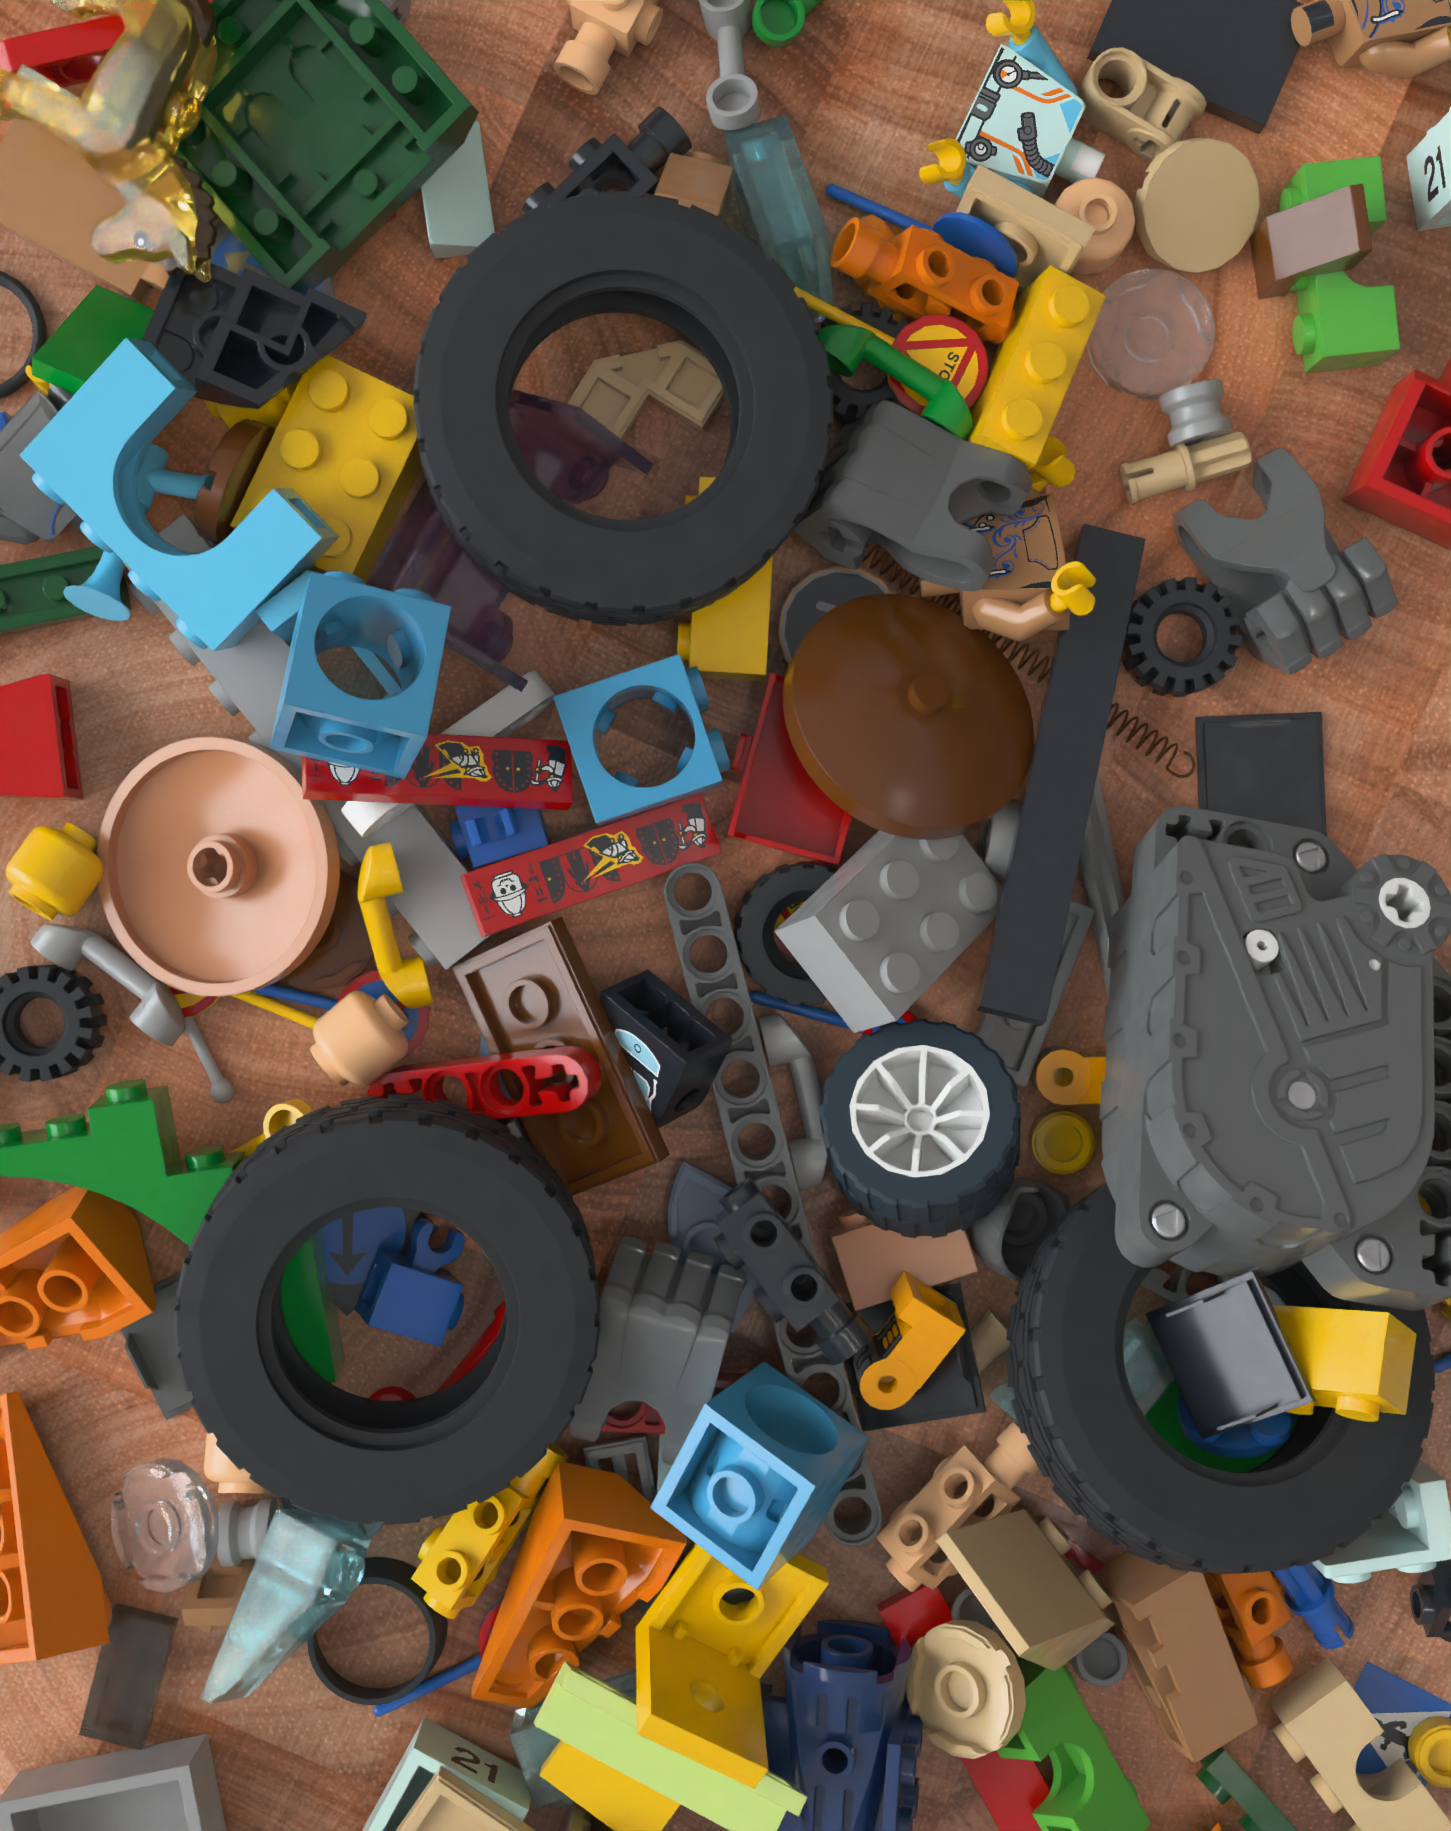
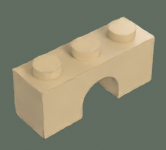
M1328 1657L1267 1701L1281 1720V1723L1272 1730L1296 1763L1307 1756L1319 1772L1309 1781L1333 1814L1344 1807L1356 1824L1346 1831H1451V1822L1402 1758H1399L1386 1769L1375 1774H1360L1356 1772V1763L1360 1752L1367 1744L1381 1735L1384 1730Z

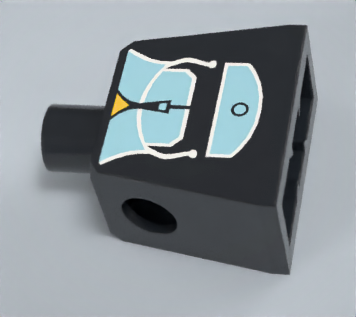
M648 969L602 990L599 997L600 1002L657 1127L661 1128L696 1109L704 1101L731 1047L733 1039Z

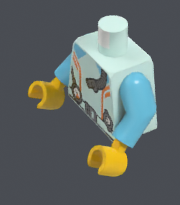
M1002 0L1010 10V21L1001 12L988 15L986 19L988 32L995 37L1010 36L1009 47L1003 44L1000 45L956 140L947 138L927 144L926 149L938 157L940 166L931 164L920 168L919 177L924 184L933 185L944 182L945 188L961 200L968 182L978 164L1043 198L1053 175L1073 184L1079 180L1095 178L1106 154L1072 138L1086 105L1077 96L1078 90L1036 25H1033L1036 10L1032 0Z

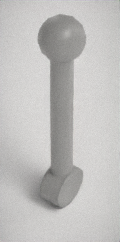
M186 1017L185 1030L212 1083L210 1088L211 1097L218 1103H227L235 1095V1086L230 1080L223 1078L194 1017Z

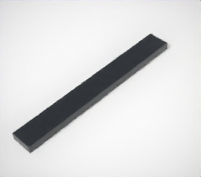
M1084 524L1079 533L1073 562L1083 563L1096 578L1095 584L1088 588L1095 596V605L1093 610L1087 615L1078 616L1070 611L1069 630H1061L1057 634L1033 745L1032 759L1027 773L976 1011L1037 1026H1043L1046 1023L1146 540L1144 538Z

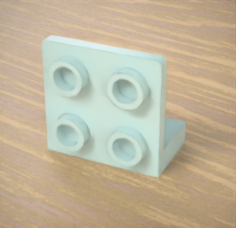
M1419 1460L1410 1481L1404 1482L1400 1487L1402 1494L1382 1519L1372 1520V1528L1345 1548H1338L1337 1546L1334 1548V1554L1312 1562L1313 1565L1325 1578H1332L1335 1582L1359 1583L1372 1577L1371 1572L1396 1568L1406 1573H1420L1434 1569L1437 1561L1451 1559V1512L1445 1479L1423 1461Z

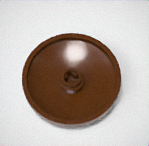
M874 594L852 599L831 609L815 623L795 650L788 665L784 680L783 710L788 734L799 760L816 785L828 798L848 814L873 828L892 835L919 840L951 838L967 833L987 822L1004 807L1019 790L1027 775L1033 754L1034 728L1030 705L1022 683L1008 659L993 641L980 629H969L964 626L962 616L946 607L925 599L902 594Z

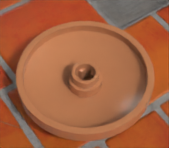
M196 737L169 744L143 759L131 770L114 793L101 824L96 855L103 863L104 872L98 883V889L108 922L119 942L135 962L150 975L175 989L202 996H228L269 986L289 975L306 960L322 939L329 925L337 900L340 879V857L333 823L322 800L303 799L302 772L285 757L272 749L255 742L230 737Z

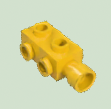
M550 1443L546 1448L547 1455L522 1478L516 1476L510 1481L508 1488L482 1503H478L476 1500L468 1504L466 1510L454 1513L445 1527L440 1526L436 1528L425 1540L418 1554V1558L422 1562L411 1579L427 1591L423 1598L433 1610L446 1618L456 1619L462 1608L472 1607L486 1585L495 1579L499 1565L520 1533L529 1526L534 1509L541 1497L538 1494L545 1481L550 1479L558 1461L566 1462L569 1458L567 1453L557 1444ZM519 1512V1518L517 1522L511 1526L510 1524ZM484 1566L483 1574L476 1580V1576Z

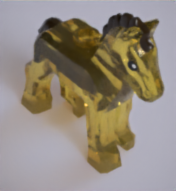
M53 0L52 5L80 21L96 15L120 17L123 20L125 30L100 62L80 98L23 63L17 74L0 67V120L23 119L34 121L44 126L57 137L65 139L109 187L128 201L117 213L96 225L90 240L91 247L97 255L110 263L116 264L129 261H144L163 265L168 275H173L182 269L187 275L194 274L200 281L208 282L211 277L210 247L214 246L217 237V230L212 224L217 219V215L212 208L215 205V200L202 188L204 179L197 172L189 169L187 162L183 158L176 156L175 153L183 136L190 134L200 120L202 112L201 101L209 88L216 70L217 47L214 35L217 23L214 9L208 0Z

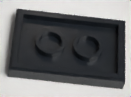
M1112 0L1087 59L1095 61L1102 52L1110 48L1122 47L1131 50L1140 58L1170 76L1180 78L1197 88L1207 102L1205 111L1260 134L1266 126L1300 47L1292 31L1291 15L1296 7L1304 4L1296 0Z

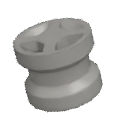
M1213 379L1192 383L1171 390L1158 398L1161 411L1169 416L1172 428L1167 435L1170 449L1174 450L1177 444L1184 443L1186 446H1190L1233 432L1231 419L1222 414L1220 401L1225 393L1221 380Z
M275 1498L261 1499L255 1506L244 1507L236 1500L223 1501L220 1504L216 1522V1550L220 1565L222 1567H237L244 1559H255L261 1565L275 1564L278 1561L281 1545V1516L277 1500Z

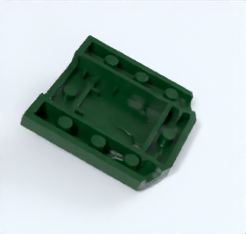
M214 0L211 6L214 9L217 25L215 35L208 49L202 44L196 22L194 21L167 74L166 82L168 88L160 106L153 117L144 120L142 128L178 169L179 167L168 153L183 158L187 162L188 168L197 172L204 179L202 188L215 200V205L212 207L213 210L272 279L281 285L304 294L308 291L309 287L314 289L327 277H332L464 144L479 111L382 0Z

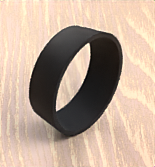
M388 1557L360 1559L337 1570L327 1579L317 1593L309 1620L308 1653L316 1675L337 1696L362 1705H382L396 1701L414 1690L439 1660L447 1638V1618L433 1610L425 1602L423 1597L427 1591L411 1579L417 1570L414 1566ZM381 1584L395 1588L412 1599L422 1612L429 1631V1651L421 1672L411 1680L389 1688H368L356 1685L335 1672L325 1660L316 1636L317 1621L326 1605L335 1596L354 1586Z

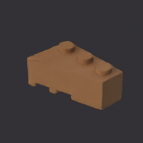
M1126 1551L1106 1562L1101 1570L1093 1573L1113 1600L1112 1603L1104 1608L1115 1622L1111 1628L1115 1636L1123 1643L1127 1651L1129 1665L1168 1743L1193 1763H1196L1258 1724L1249 1699L1253 1697L1252 1689L1236 1664L1203 1573L1171 1569L1169 1565H1157Z

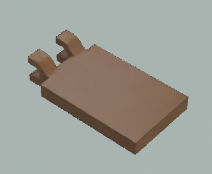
M28 92L0 143V226L138 302H141L149 286L162 293L170 275L167 274L163 266L162 260L164 259H157L153 252L155 247L160 244H165L171 249L180 230L188 235L189 233L196 232L198 221L190 183H188L184 176L111 136L104 137V133ZM218 215L217 219L212 222L215 227L223 223L219 221L220 217ZM139 230L145 231L148 235V243L144 248L137 247L134 242V235Z

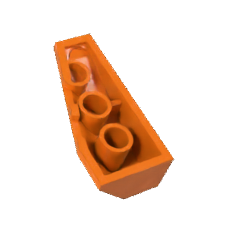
M75 1186L49 1200L0 1234V1347L26 1343L28 1350L48 1347L52 1339L80 1334L83 1341L105 1338L153 1313L157 1306L139 1222L121 1202L103 1194Z
M19 1392L0 1395V1665L37 1661L110 1643L108 1626L111 1622L112 1609L110 1599L103 1590L102 1576Z
M558 1461L534 1509L471 1688L472 1699L532 1709L549 1693L564 1661L578 1667L580 1665L579 1654L599 1635L609 1638L622 1626L621 1615L639 1598L648 1602L663 1588L687 1544L685 1534L650 1508L652 1504L619 1474Z

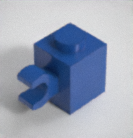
M454 806L458 820L449 823L450 833L459 858L470 857L473 868L487 866L552 844L541 809Z
M420 1218L411 1231V1246L407 1258L377 1249L355 1310L368 1326L441 1347L446 1331L453 1330L460 1320L464 1307V1295L461 1293L464 1285L449 1271L440 1267L452 1263L459 1257L464 1247L465 1236L458 1229L451 1227L445 1243L438 1248H430L428 1240L434 1225L429 1220Z

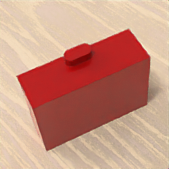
M770 673L754 735L741 733L731 770L743 773L726 837L837 866L841 858L851 815L827 797L816 785L799 760L785 723L783 710L785 677Z

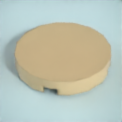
M1202 137L1175 142L1154 157L1145 171L1149 172L1144 180L1142 189L1138 188L1134 202L1136 232L1146 252L1158 262L1164 263L1167 267L1181 271L1200 273L1221 267L1243 248L1254 230L1260 207L1258 179L1248 158L1231 143Z
M955 1619L932 1628L925 1636L920 1637L911 1648V1668L906 1686V1697L912 1713L919 1712L922 1722L926 1725L927 1728L922 1729L925 1735L934 1745L956 1757L976 1759L1005 1747L1020 1730L1026 1708L1024 1677L1011 1649L996 1632L977 1621Z

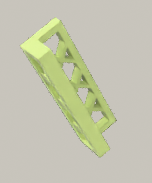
M564 1661L534 1720V1725L539 1729L729 1831H777L786 1811L799 1817L808 1798L792 1782L769 1770L755 1789L638 1735L636 1698L567 1661Z

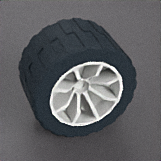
M911 1019V1022L898 1024L893 1022L881 1026L882 1029L870 1035L867 1033L859 1038L847 1053L844 1052L835 1063V1069L831 1077H827L823 1088L824 1100L823 1105H820V1123L835 1183L841 1194H845L848 1198L850 1206L860 1216L864 1215L873 1222L874 1226L886 1232L891 1230L901 1233L903 1237L917 1238V1236L938 1238L947 1236V1233L960 1229L964 1231L974 1226L975 1222L984 1215L988 1216L998 1205V1201L1003 1194L1008 1193L1014 1181V1170L1019 1165L1021 1134L1020 1103L1017 1102V1086L1014 1078L1007 1072L1005 1061L996 1050L992 1051L984 1044L982 1038L973 1032L968 1033L957 1028L955 1024L944 1021L941 1023L929 1022L927 1019Z

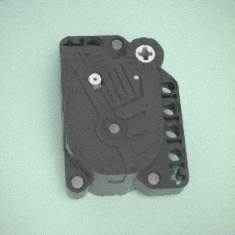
M1173 806L1166 809L1139 840L1133 854L1132 894L1110 921L1108 968H1111L1109 1003L1105 1006L1103 1042L1107 1043L1105 1080L1101 1083L1099 1120L1102 1121V1151L1104 1159L1101 1165L1106 1183L1116 1203V1244L1121 1254L1132 1264L1143 1268L1156 1267L1167 1260H1171L1197 1273L1204 1271L1217 1275L1241 1276L1256 1270L1258 1276L1263 1277L1283 1271L1302 1261L1328 1293L1346 1301L1417 1311L1451 1298V976L1433 957V952L1441 947L1451 934V893L1441 877L1436 873V869L1425 861H1419L1405 855L1383 854L1372 858L1357 870L1328 837L1318 831L1188 806ZM1418 1195L1428 1203L1431 1216L1421 1207Z

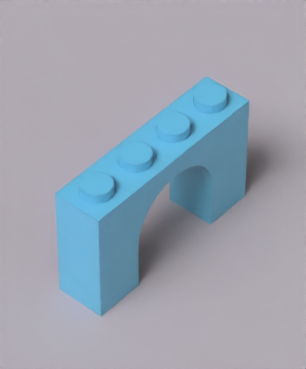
M126 337L19 456L35 471L32 476L35 485L53 501L62 505L67 503L83 520L80 528L86 537L103 551L108 553L114 551L131 568L128 576L132 583L152 600L159 601L162 599L179 617L176 620V625L188 640L202 649L209 647L213 652L235 647L260 621L261 618L255 610L308 570L340 536L293 488H273L224 541L206 552L200 554L187 552L164 540L152 528L141 508L137 489L138 470L142 457L150 443L198 391L150 342Z

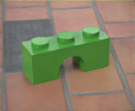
M1380 156L1303 164L1286 184L1285 188H1283L1280 195L1279 212L1349 185L1363 184L1370 234L1372 236L1387 221ZM1344 271L1301 277L1289 289L1290 291H1296L1299 315L1295 317L1293 322L1292 338L1295 352L1298 355L1303 354L1305 373L1380 366L1400 350L1394 285L1362 286L1353 282Z
M1017 1656L1016 1660L1024 1677L1026 1708L1020 1730L1005 1747L996 1751L1000 1758L1040 1762L1049 1754L1053 1766L1052 1787L1046 1799L1032 1812L1041 1831H1145L1151 1823L1138 1801L1136 1788L1122 1773L1107 1746V1738L1103 1729L1092 1719L1076 1691V1683L1070 1671L1063 1665L1054 1672Z

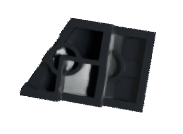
M181 249L177 259L180 262H184L190 268L197 256ZM204 261L193 275H187L180 269L175 274L169 276L141 341L150 342L198 391L193 397L224 405L260 409L363 326L367 313L309 287L307 294L303 295L246 268L242 276H239L211 262Z

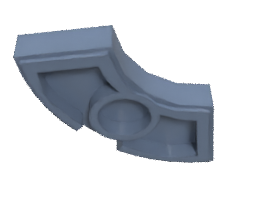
M684 1158L677 1171L668 1207L670 1244L682 1249L679 1264H686L689 1252L703 1253L714 1258L711 1273L718 1275L721 1265H732L714 1241V1237L722 1232L717 1226L716 1215L724 1209L719 1200L735 1186ZM746 1264L740 1268L747 1273L731 1328L732 1333H734L754 1296L753 1291L760 1286V1282Z

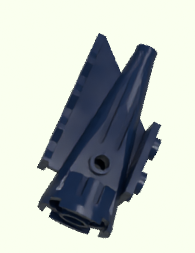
M837 1619L818 1621V1633L802 1637V1625H799L782 1648L787 1697L772 1696V1684L760 1683L768 1769L792 1782L808 1797L799 1817L786 1811L777 1831H912L913 1819H916L920 1778L915 1777L917 1756L920 1757L924 1723L920 1715L912 1714L906 1697V1686L912 1656L910 1644L902 1638L900 1648H898L896 1645L889 1643L888 1629L866 1622Z

